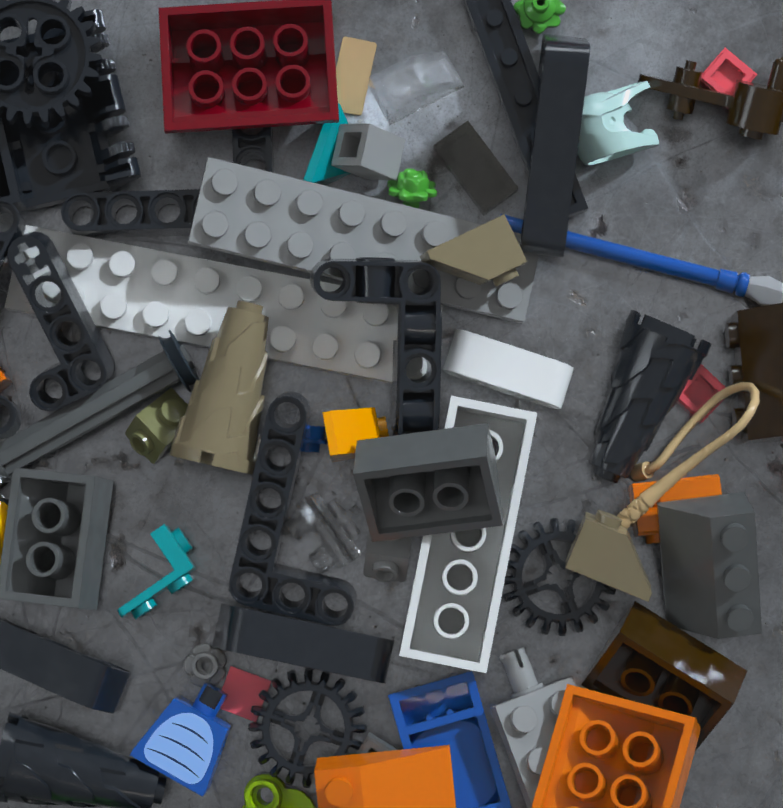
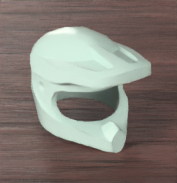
M648 81L637 82L608 92H598L584 97L577 155L585 166L596 165L659 146L658 136L654 130L644 129L641 133L632 132L626 128L623 122L624 115L632 111L628 101L650 87Z

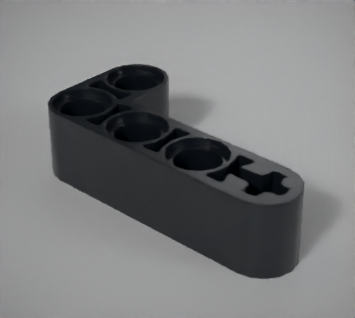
M33 231L26 233L11 243L8 248L7 257L59 360V363L47 368L34 378L29 389L31 401L36 407L44 411H54L101 388L111 378L114 364L52 240L42 232ZM36 246L40 254L35 258L27 260L23 252L28 248ZM47 266L49 267V272L36 279L34 278L33 273ZM44 282H53L59 287L61 298L58 303L50 302L43 296L42 286ZM64 321H72L78 325L81 331L79 341L74 342L65 338L62 332ZM84 360H91L97 363L101 371L100 379L91 380L85 377L81 369ZM45 379H54L61 385V398H52L47 395L43 387Z
M221 603L212 646L235 653L385 684L394 640Z
M0 617V669L82 706L112 714L115 713L131 676L130 671L107 661L87 656Z

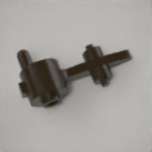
M783 57L777 58L773 62L767 86L736 80L733 95L699 87L703 72L695 70L697 62L686 60L685 67L676 66L673 81L646 74L639 75L638 82L648 81L649 89L670 94L667 109L674 111L673 119L683 120L684 113L693 114L695 102L698 100L728 107L729 112L726 123L739 127L738 135L763 140L764 133L779 134L781 122H783Z

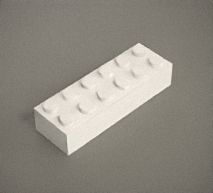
M451 396L444 429L488 423L496 456L503 526L425 535L422 537L399 656L487 673L537 418L536 412Z

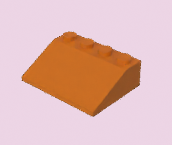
M567 684L531 808H680L701 731L697 719L692 716Z
M450 745L317 758L314 775L318 808H456Z

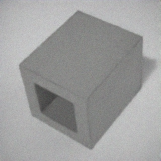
M370 123L340 124L331 166L366 180H397L406 139Z

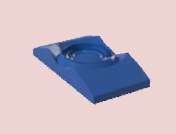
M473 671L388 695L403 749L450 745L456 808H512Z

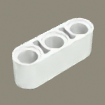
M456 329L442 371L454 377L523 400L561 410L574 367L476 333Z

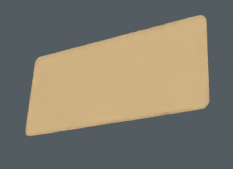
M346 36L342 39L336 66L338 103L341 105L344 113L362 115L377 48L375 42Z

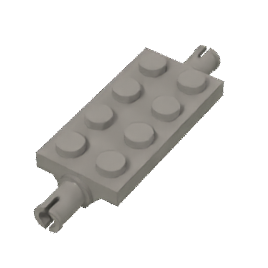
M521 647L499 656L513 693L510 694L511 699L492 706L490 709L527 808H531L567 684L577 685L573 676L543 686L542 682L538 683L527 656L526 647Z

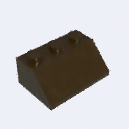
M783 303L736 311L731 316V322L725 325L726 345L728 349H734L735 365L729 366V385L740 382L753 383L759 390L760 399L754 416L747 426L738 433L741 434V444L783 441ZM748 391L737 392L738 408H733L732 411L733 425L739 421L749 405L750 393Z
M634 601L614 629L581 685L596 692L695 717L701 727L696 751L734 704L747 670Z

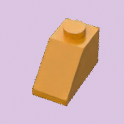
M375 407L322 412L332 463L355 459L356 443L358 440L389 436L386 417L377 418Z

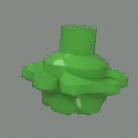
M520 0L513 6L515 12L520 17L521 27L523 29L532 27L536 34L543 33L547 28L558 27L561 22L559 16L564 14L566 6L560 0Z
M408 168L398 173L397 180H389L387 182L389 187L388 194L403 201L402 205L419 209L420 202L427 201L428 197L437 196L436 183L428 179V175L424 170L416 171L413 168Z

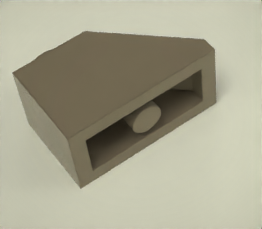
M505 214L442 243L419 256L421 261L430 264L437 270L478 285L493 280L495 287L518 277L519 274L516 268L527 262Z
M597 510L596 515L585 512L566 558L565 568L649 602L652 595L651 584L627 528L620 526L622 520L613 514Z

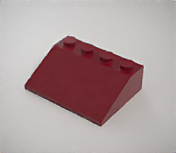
M272 0L159 8L165 134L339 123L331 0Z

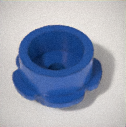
M308 425L302 452H319L320 444H328L325 439V426Z

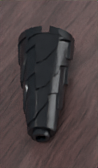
M634 310L630 311L626 319V325L618 347L621 351L612 374L611 390L597 427L599 433L590 463L596 465L594 474L614 483H618L620 476L628 479L644 451L647 452L664 418L677 403L688 380L693 379L711 347V343L701 339L698 348H693L697 340L695 335L648 315H644L641 325H639L638 322L641 314Z
M9 712L8 722L5 724L0 743V802L8 803V801L35 805L103 806L110 808H151L153 803L161 805L167 778L159 777V772L137 759L114 753L99 744L80 739L58 728L28 720V717H24L21 714Z

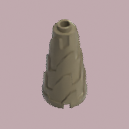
M238 300L236 308H227L218 335L211 342L201 378L195 381L185 416H182L179 420L171 445L170 456L253 475L261 442L259 430L265 399L261 392L268 352L265 348L269 317L262 315L263 306Z

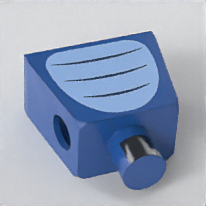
M207 682L202 686L194 702L178 695L133 748L130 756L203 797L211 786L232 726L216 716L228 695Z

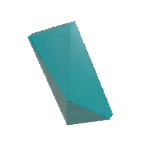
M339 103V123L323 124L303 179L305 181L326 186L351 174L331 166L340 124H348Z

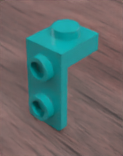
M163 524L150 533L174 571L117 609L121 618H126L132 614L135 620L139 619L157 606L154 601L155 597L167 589L173 595L193 581L190 573L195 571L197 567L187 554L193 547L179 527L172 531L168 525Z

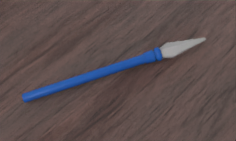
M505 215L512 231L521 234L523 219ZM567 231L565 245L567 249L714 286L715 289L731 294L734 291L737 297L746 296L761 306L783 303V283L770 276L756 277L750 276L746 272L738 275L736 271L717 270Z

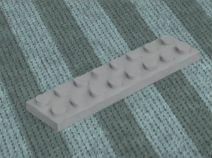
M208 157L187 244L311 273L315 264L325 259L379 257L421 261L419 256L426 251L482 224ZM513 232L520 245L521 234ZM524 253L527 262L516 268L519 276L495 287L493 280L478 285L437 270L441 279V304L522 324L525 322L539 255ZM328 268L321 274L324 277L343 280L342 273L338 268ZM424 269L413 271L408 278V287L414 293L424 291L429 284V275Z

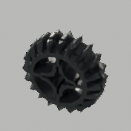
M557 518L550 519V532L545 533L543 525L539 521L533 524V530L536 534L535 538L532 539L526 531L522 530L518 533V537L525 546L521 549L515 544L511 545L510 553L517 557L515 562L508 561L507 569H512L513 571L512 576H505L504 585L513 584L514 591L504 594L502 598L505 602L515 598L519 600L520 604L511 611L514 617L521 615L525 609L530 613L524 623V626L527 628H531L537 618L543 620L540 633L544 635L549 633L551 622L557 623V633L559 636L566 635V622L571 621L573 629L577 633L582 632L584 629L580 617L584 615L592 624L598 622L597 615L591 609L595 605L600 610L607 611L610 605L599 597L601 593L614 595L616 592L615 588L593 580L587 599L582 605L577 607L574 600L573 583L581 574L572 573L569 575V580H564L567 583L566 587L563 588L564 592L562 589L560 590L557 584L549 585L548 583L540 587L537 586V583L547 579V574H552L549 571L551 566L556 565L559 571L566 569V562L560 559L556 550L554 551L551 541H563L573 544L576 536L573 534L576 522L572 519L567 521L564 532L559 531V521ZM538 546L542 554L543 572L536 579L523 584V566L529 554ZM544 590L551 591L556 595L559 603L562 604L565 614L546 612L537 607L528 596Z
M306 668L304 671L305 682H298L297 674L294 670L287 672L289 686L284 687L280 679L274 678L271 683L278 693L275 696H272L265 690L259 693L260 698L269 704L266 709L260 706H252L251 713L262 716L263 719L262 723H250L248 730L252 732L262 731V738L253 740L250 745L252 749L265 745L268 752L258 758L260 765L267 763L271 758L277 762L270 771L272 777H276L282 768L289 770L285 781L287 785L293 784L296 773L303 774V787L310 788L312 782L311 774H314L316 763L303 764L309 746L318 741L333 743L340 747L332 756L351 755L347 752L349 747L359 750L363 743L360 740L352 739L353 732L364 733L367 731V725L353 723V717L363 715L365 710L364 707L350 710L348 703L354 701L358 695L355 691H352L343 698L338 693L345 685V681L342 678L331 688L326 685L330 678V672L323 671L318 683L312 682V668ZM299 691H313L310 702L303 713L296 715L276 710L278 705L287 696ZM325 696L329 697L340 709L344 719V733L334 730V728L325 725L322 721L321 709ZM313 705H315L316 711L313 716L317 719L315 725L319 724L320 731L328 733L330 736L321 733L319 735L311 734L301 750L299 747L302 738L298 735L301 730L296 731V725L287 722L286 719L293 722H304L307 716L311 714ZM272 723L281 725V727L286 728L293 734L295 742L290 759L275 744L272 735Z

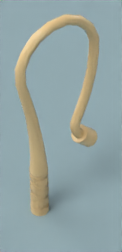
M736 383L716 393L684 424L654 462L645 461L635 465L630 474L634 481L638 482L652 478L654 472L667 462L684 438L718 403L740 391H748L750 393L749 405L739 421L727 432L674 468L627 505V508H624L617 515L622 520L620 526L628 529L650 507L652 508L682 477L733 439L747 426L760 402L759 390L753 383Z

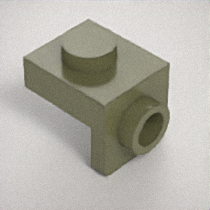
M172 387L139 412L125 432L133 449L140 455L145 456L153 464L172 445L179 420L182 416H185L188 406Z

